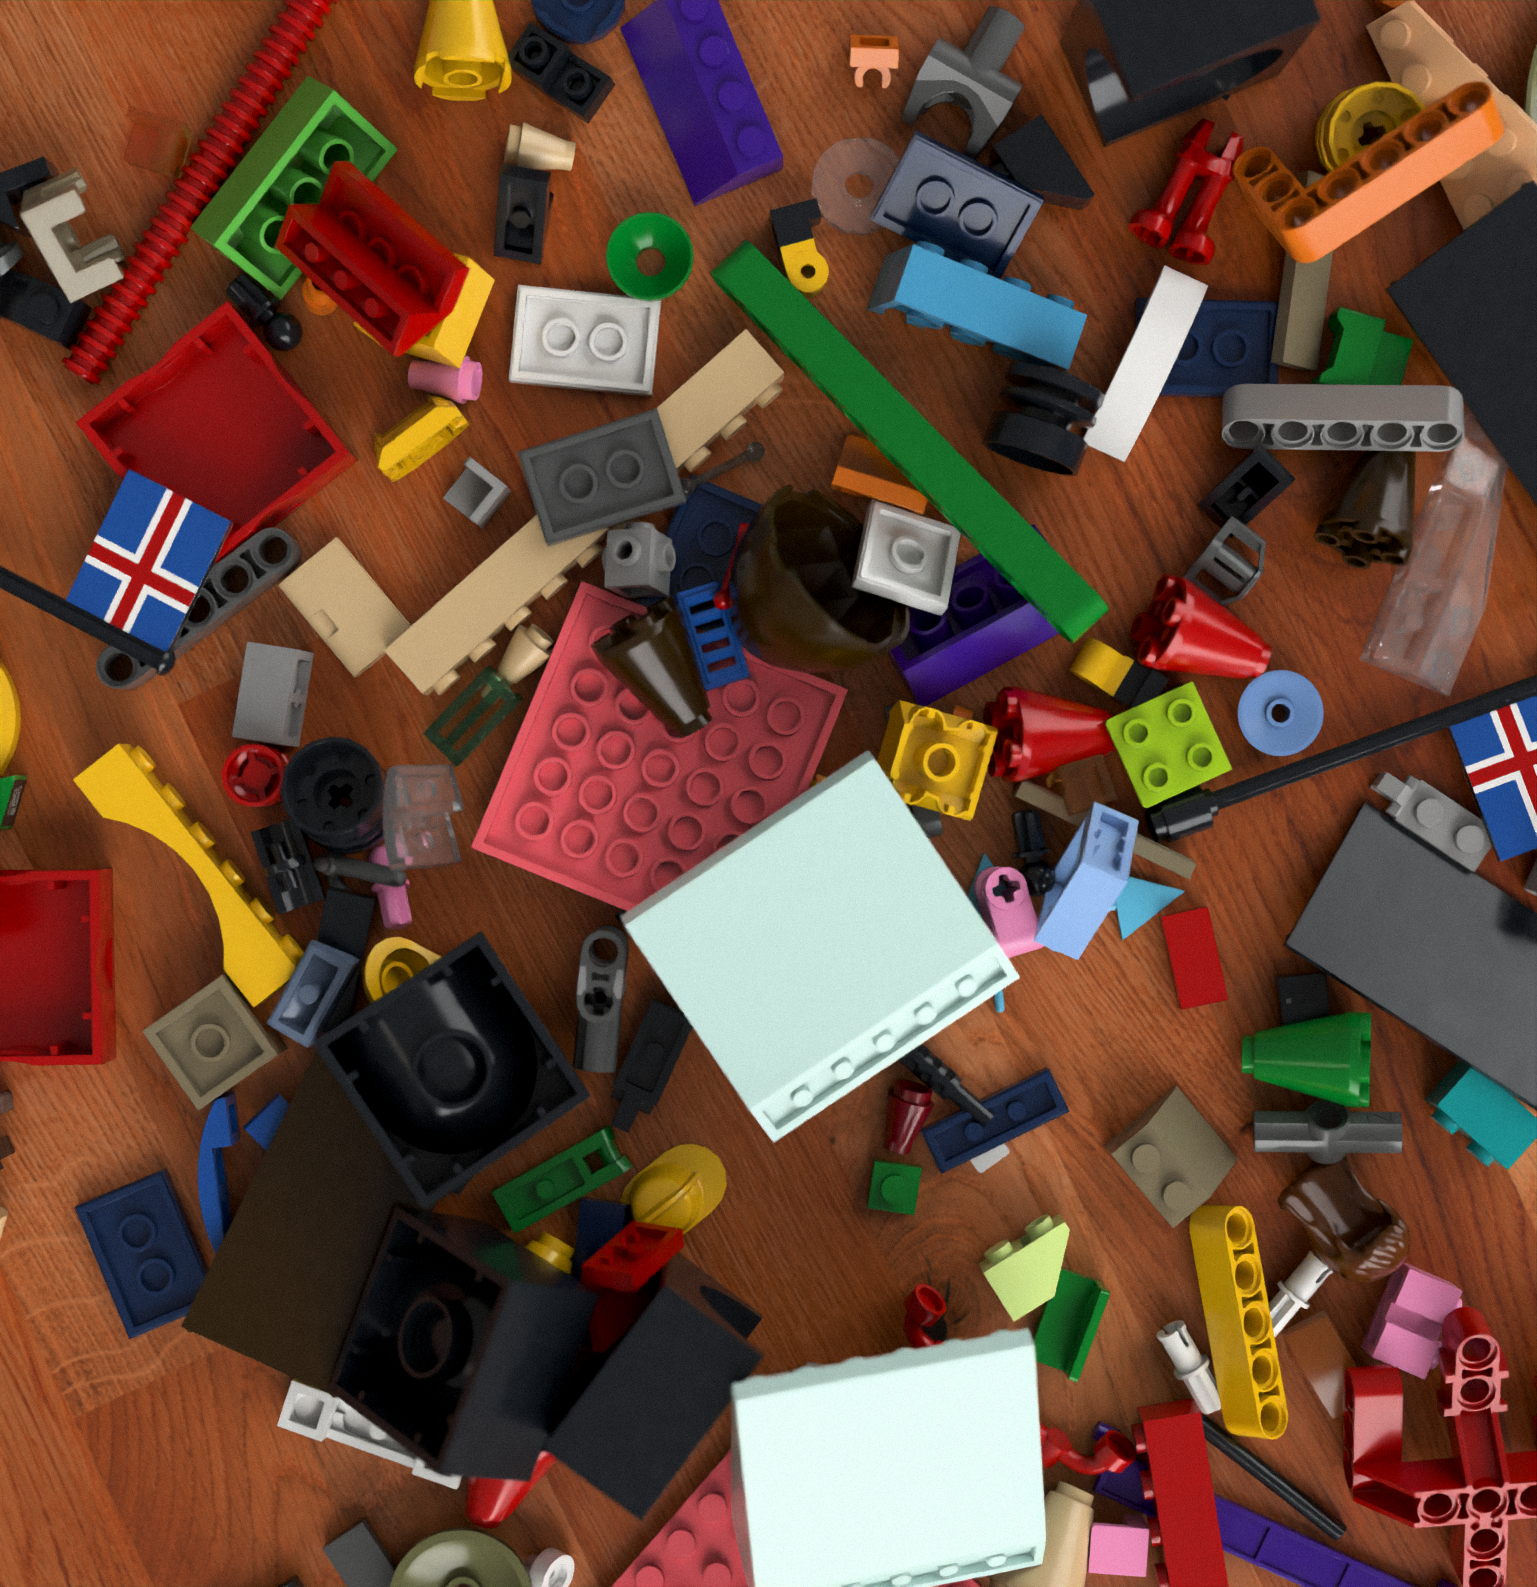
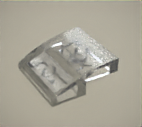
M395 765L388 768L383 796V830L390 871L448 867L462 861L450 815L463 811L464 806L452 765Z

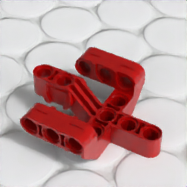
M1464 1306L1451 1311L1444 1319L1442 1347H1438L1441 1379L1440 1389L1437 1390V1411L1441 1416H1446L1453 1457L1402 1462L1403 1388L1398 1367H1392L1391 1364L1347 1367L1344 1370L1343 1468L1346 1483L1354 1502L1412 1528L1450 1525L1449 1555L1462 1587H1504L1506 1583L1509 1520L1537 1518V1415L1532 1416L1531 1421L1536 1432V1451L1505 1453L1497 1412L1507 1411V1402L1500 1396L1501 1379L1509 1378L1506 1357L1480 1310ZM1534 1376L1533 1385H1534V1387H1535L1536 1390H1537V1376Z

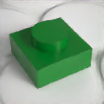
M874 1158L867 1208L915 1215L922 1170L921 1165Z

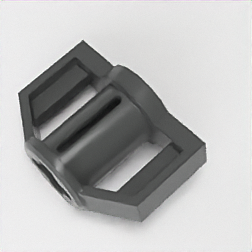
M1231 514L1202 548L1193 563L1181 577L1190 580L1222 606L1239 601L1247 595L1264 572L1266 539ZM1230 533L1259 554L1257 567L1224 543V540ZM1216 558L1220 559L1222 562H1224L1226 565H1228L1230 568H1232L1235 572H1237V573H1238L1239 575H1241L1243 578H1241L1240 576H1238L1236 573H1234L1232 570H1230L1228 567H1226L1224 564H1222V563H1221L1219 560H1217ZM1204 569L1235 594L1221 598L1195 577Z

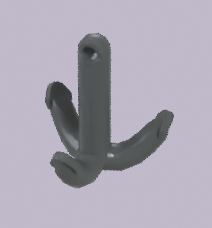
M329 850L327 854L316 856L313 860L314 868L317 871L323 872L328 888L332 886L352 891L343 881L342 876L392 887H401L407 880L406 874L395 867L344 857L345 854L332 853Z

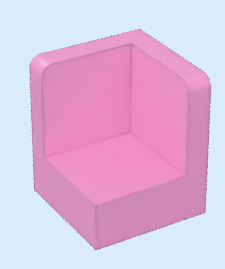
M1123 1514V1524L1098 1522L1091 1524L1087 1564L1088 1573L1146 1577L1150 1529L1142 1515Z

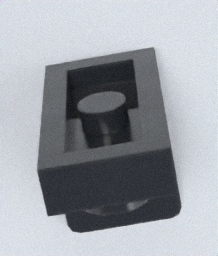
M45 157L0 173V224L31 238L30 231L20 215L21 207L19 202L23 201L24 191L59 175L57 168Z
M508 164L502 165L499 174L494 256L541 264L554 197L553 193L549 192L551 172Z

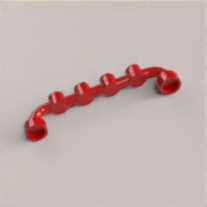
M918 1284L904 1300L907 1313L904 1317L903 1331L907 1341L914 1349L937 1346L945 1342L942 1340L935 1342L922 1328V1325L927 1327L933 1326L946 1312L945 1300L933 1287L927 1284ZM1039 1422L1041 1462L1045 1468H1052L1060 1461L1066 1467L1080 1474L1095 1475L1102 1474L1108 1470L1113 1473H1121L1136 1459L1134 1446L1119 1431L1108 1430L1094 1444L1095 1455L1088 1456L1074 1449L1063 1431L1055 1427L1048 1429Z

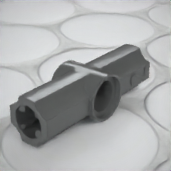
M1319 1100L1312 1103L1306 1111H1253L1254 1152H1305L1311 1160L1322 1164L1337 1163L1343 1160L1347 1153H1402L1401 1112H1348L1344 1105L1327 1100Z

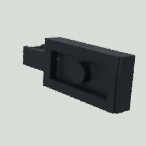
M652 999L613 1084L615 1088L611 1097L621 1103L612 1120V1126L628 1133L639 1110L650 1115L653 1106H657L693 1027L682 1010L658 999Z

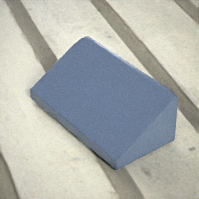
M311 940L266 1024L307 1048L312 1046L313 1042L321 1037L361 960L353 955Z

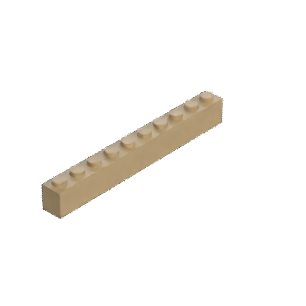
M747 329L657 407L677 473L685 467L690 473L698 468L712 454L707 447L720 436L726 441L729 440L748 422L743 416L756 404L762 409L765 408L783 391L779 384L784 380L785 372ZM534 516L384 651L422 694L429 695L434 690L438 695L443 694L461 677L456 670L466 661L471 659L474 663H477L493 650L496 643L492 638L502 629L507 627L512 632L518 625H521L529 618L532 612L528 606L537 598L543 595L548 600L563 588L568 582L563 575L573 566L579 563L584 568L599 556L604 549L599 543L607 537L608 530L626 529L627 523L637 522L639 518L548 547L538 516Z

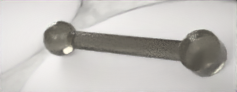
M751 442L747 445L744 453L693 479H681L680 482L685 497L691 496L696 487L747 461L752 463L761 461L765 453L764 446L759 442Z

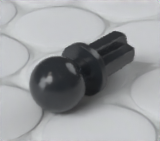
M246 274L239 275L229 284L226 291L227 295L250 318L249 325L252 328L264 325L265 339L272 348L278 351H289L299 345L303 336L302 325L292 314L278 313L276 311L281 303L278 298L274 297L271 299Z
M1037 809L1019 810L1011 816L1017 851L1013 853V858H1023L1024 864L1020 867L1019 872L1023 874L1027 882L1030 896L1041 897L1053 889L1056 881L1054 869L1042 857V854L1051 852V847L1045 846L1039 811Z

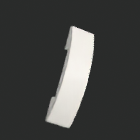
M1164 265L1143 309L1144 312L1105 392L1102 406L1094 413V416L1097 418L1095 426L1087 428L1082 438L1088 443V446L1125 462L1175 363L1208 285Z
M294 1378L291 1381L277 1424L278 1427L321 1442L325 1438L341 1442L413 1468L412 1474L456 1490L459 1488L462 1476L439 1475L340 1398H333L329 1393Z

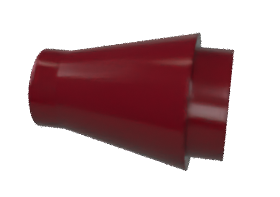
M900 1079L896 1080L894 1089L888 1090L886 1130L883 1142L885 1149L898 1154H910L912 1145L934 1106L931 1100L933 1091L929 1087L918 1082Z

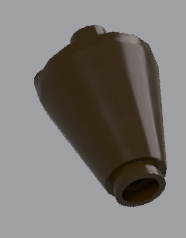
M1364 451L1319 518L1314 539L1342 553V561L1354 568L1367 569L1370 567L1371 562L1406 566L1409 562L1414 543L1416 452Z
M670 594L650 605L646 609L648 613L637 619L634 613L622 618L609 628L610 633L597 639L590 646L603 666L669 730H675L678 737L683 738L708 724L712 720V716L707 710L710 707V702L683 612Z

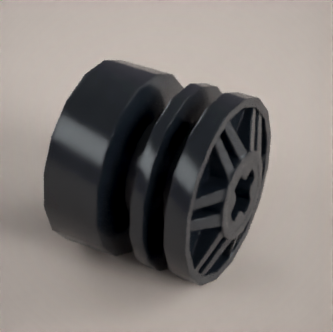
M1010 363L1005 378L1015 386H1002L998 396L1004 402L1016 408V412L994 411L982 444L998 455L1023 465L1049 473L1076 476L1088 443L1071 432L1070 429L1071 427L1093 428L1097 418L1087 410H1099L1105 395L1097 388L1081 381L1078 377L1068 372L1043 365Z
M329 736L309 742L293 755L283 771L280 792L285 811L295 824L316 844L332 853L352 855L372 849L387 837L397 820L399 798L394 781L366 747L349 738ZM344 796L353 800L352 805L348 808L339 803Z

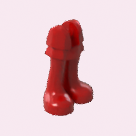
M1205 118L1199 120L1182 138L1184 145L1176 152V163L1152 209L1143 208L1137 210L1128 224L1129 231L1143 243L1156 249L1164 248L1171 235L1175 218L1194 178L1203 181L1188 214L1168 249L1169 255L1178 260L1203 266L1210 264L1216 248L1214 241L1207 235L1208 226L1227 184L1234 181L1233 164L1237 157L1242 154L1244 137L1232 131L1226 143L1220 149L1219 157L1203 150L1210 141V134L1215 125V122Z

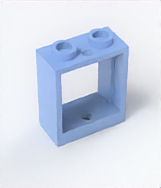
M1094 801L1054 867L1055 885L1052 890L1046 892L1043 896L1034 936L1035 942L1076 960L1080 958L1128 882L1138 820Z

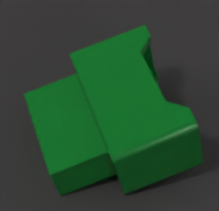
M1339 306L1331 312L1327 323L1334 337L1325 370L1319 376L1312 379L1311 384L1401 385L1413 339L1383 331L1386 319Z

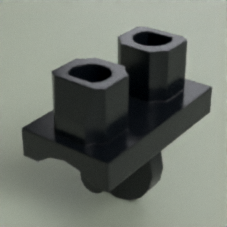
M292 819L250 832L278 914L326 899L318 871L313 866V857L305 834Z

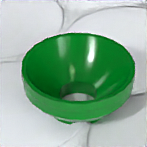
M644 212L628 217L616 227L607 243L606 263L611 279L625 294L640 301H661L671 297L687 282L693 268L694 254L689 235L677 221L662 213ZM648 249L659 251L666 261L664 269L655 276L642 274L636 266L638 256Z

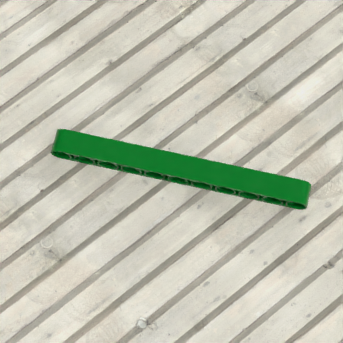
M744 239L710 271L711 277L724 293L1063 638L1073 644L1109 610L1099 594L754 245Z

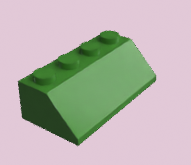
M307 76L190 229L274 296L282 300L303 273L275 247L289 204H319L334 161H349L373 182L398 149L335 90Z

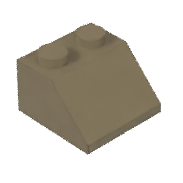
M1176 1085L1103 1146L1172 1228L1177 1226L1212 1196L1238 1159Z

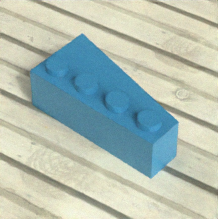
M918 241L917 245L912 244L885 256L867 310L883 315L886 309L893 308L906 313L907 324L921 329L925 327L942 329L945 326L950 328L949 335L953 340L981 347L985 346L988 341L994 343L992 348L994 354L1020 363L1049 366L1062 371L1069 370L1087 318L1086 314L1073 309L1074 302L1054 294H1048L1045 298L1030 292L1032 286L1023 280L1013 277H1004V280H1000L987 274L989 269L987 266L968 259H961L960 263L944 257L945 250L924 241Z

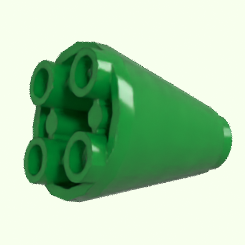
M1351 1011L1255 1031V1036L1243 1035V1074H1254V1079L1347 1107H1369L1371 1012Z

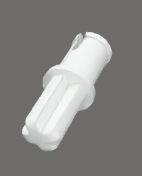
M1309 1250L1307 1256L1285 1282L1280 1280L1277 1283L1281 1290L1269 1303L1274 1337L1279 1334L1300 1307L1304 1309L1310 1307L1308 1300L1326 1278L1333 1273L1320 1259L1318 1254H1315L1312 1250Z
M1177 1320L1165 1325L1163 1328L1168 1334H1165L1164 1330H1159L1157 1338L1162 1342L1176 1367L1174 1370L1176 1379L1184 1381L1202 1413L1210 1414L1221 1409L1217 1383L1208 1368L1209 1358L1205 1354H1200L1186 1329L1184 1321Z

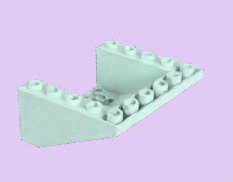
M868 750L620 916L634 941L748 1109L773 1142L1020 978L998 942Z
M1029 1329L1017 1331L1000 1330L980 1338L964 1341L961 1339H951L937 1346L915 1350L903 1348L889 1355L867 1359L855 1357L840 1364L819 1368L807 1366L799 1368L792 1373L770 1377L753 1376L745 1379L743 1382L733 1383L731 1385V1519L747 1587H933L1042 1565L1046 1544L1035 1349Z

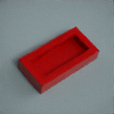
M1201 906L1160 915L1159 921L1178 1008L1185 1010L1228 1000L1209 908Z

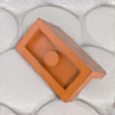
M854 435L846 437L830 489L870 502L874 499L923 515L928 499L870 440Z

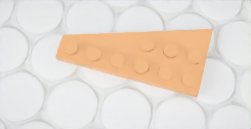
M1414 0L1406 1L1366 26L1392 82L1413 91L1426 107L1467 82L1483 81L1492 90L1505 124L1504 133L1493 145L1440 179L1463 230L1519 190L1522 184L1528 183L1531 180H1534L1537 184V124L1507 94L1504 95L1487 78L1489 75L1477 63H1472L1453 44L1454 40Z

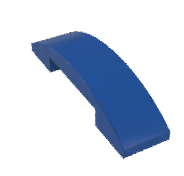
M235 1092L225 1093L215 1099L203 1130L199 1150V1201L207 1235L215 1254H217L232 1223L223 1147L232 1146L241 1139Z

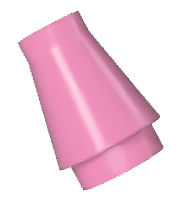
M469 356L464 357L460 369L431 360L411 361L408 370V384L411 389L423 390L461 404H465L467 400L476 401L479 398L483 378L482 366L480 362L471 361Z

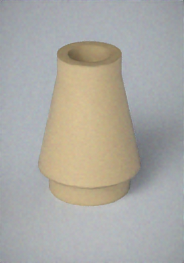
M522 122L521 126L510 124L504 163L535 170L562 169L571 171L576 142L564 140Z

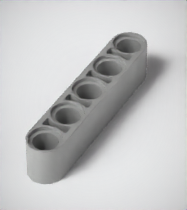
M1239 384L1229 388L1224 393L1222 399V438L1228 445L1240 449H1255L1262 445L1265 449L1441 452L1458 447L1465 437L1463 396L1457 389L1449 386Z

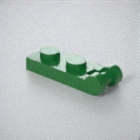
M610 1125L594 1131L584 1139L492 1190L491 1193L514 1234L632 1168L627 1155H621L613 1140L616 1136ZM596 1150L604 1165L592 1172L585 1156Z

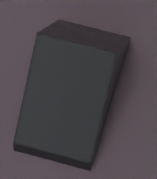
M1260 445L1247 453L1199 502L1198 506L1219 527L1224 524L1231 514L1247 525L1288 488L1296 478ZM1230 533L1228 536L1232 538L1234 535Z

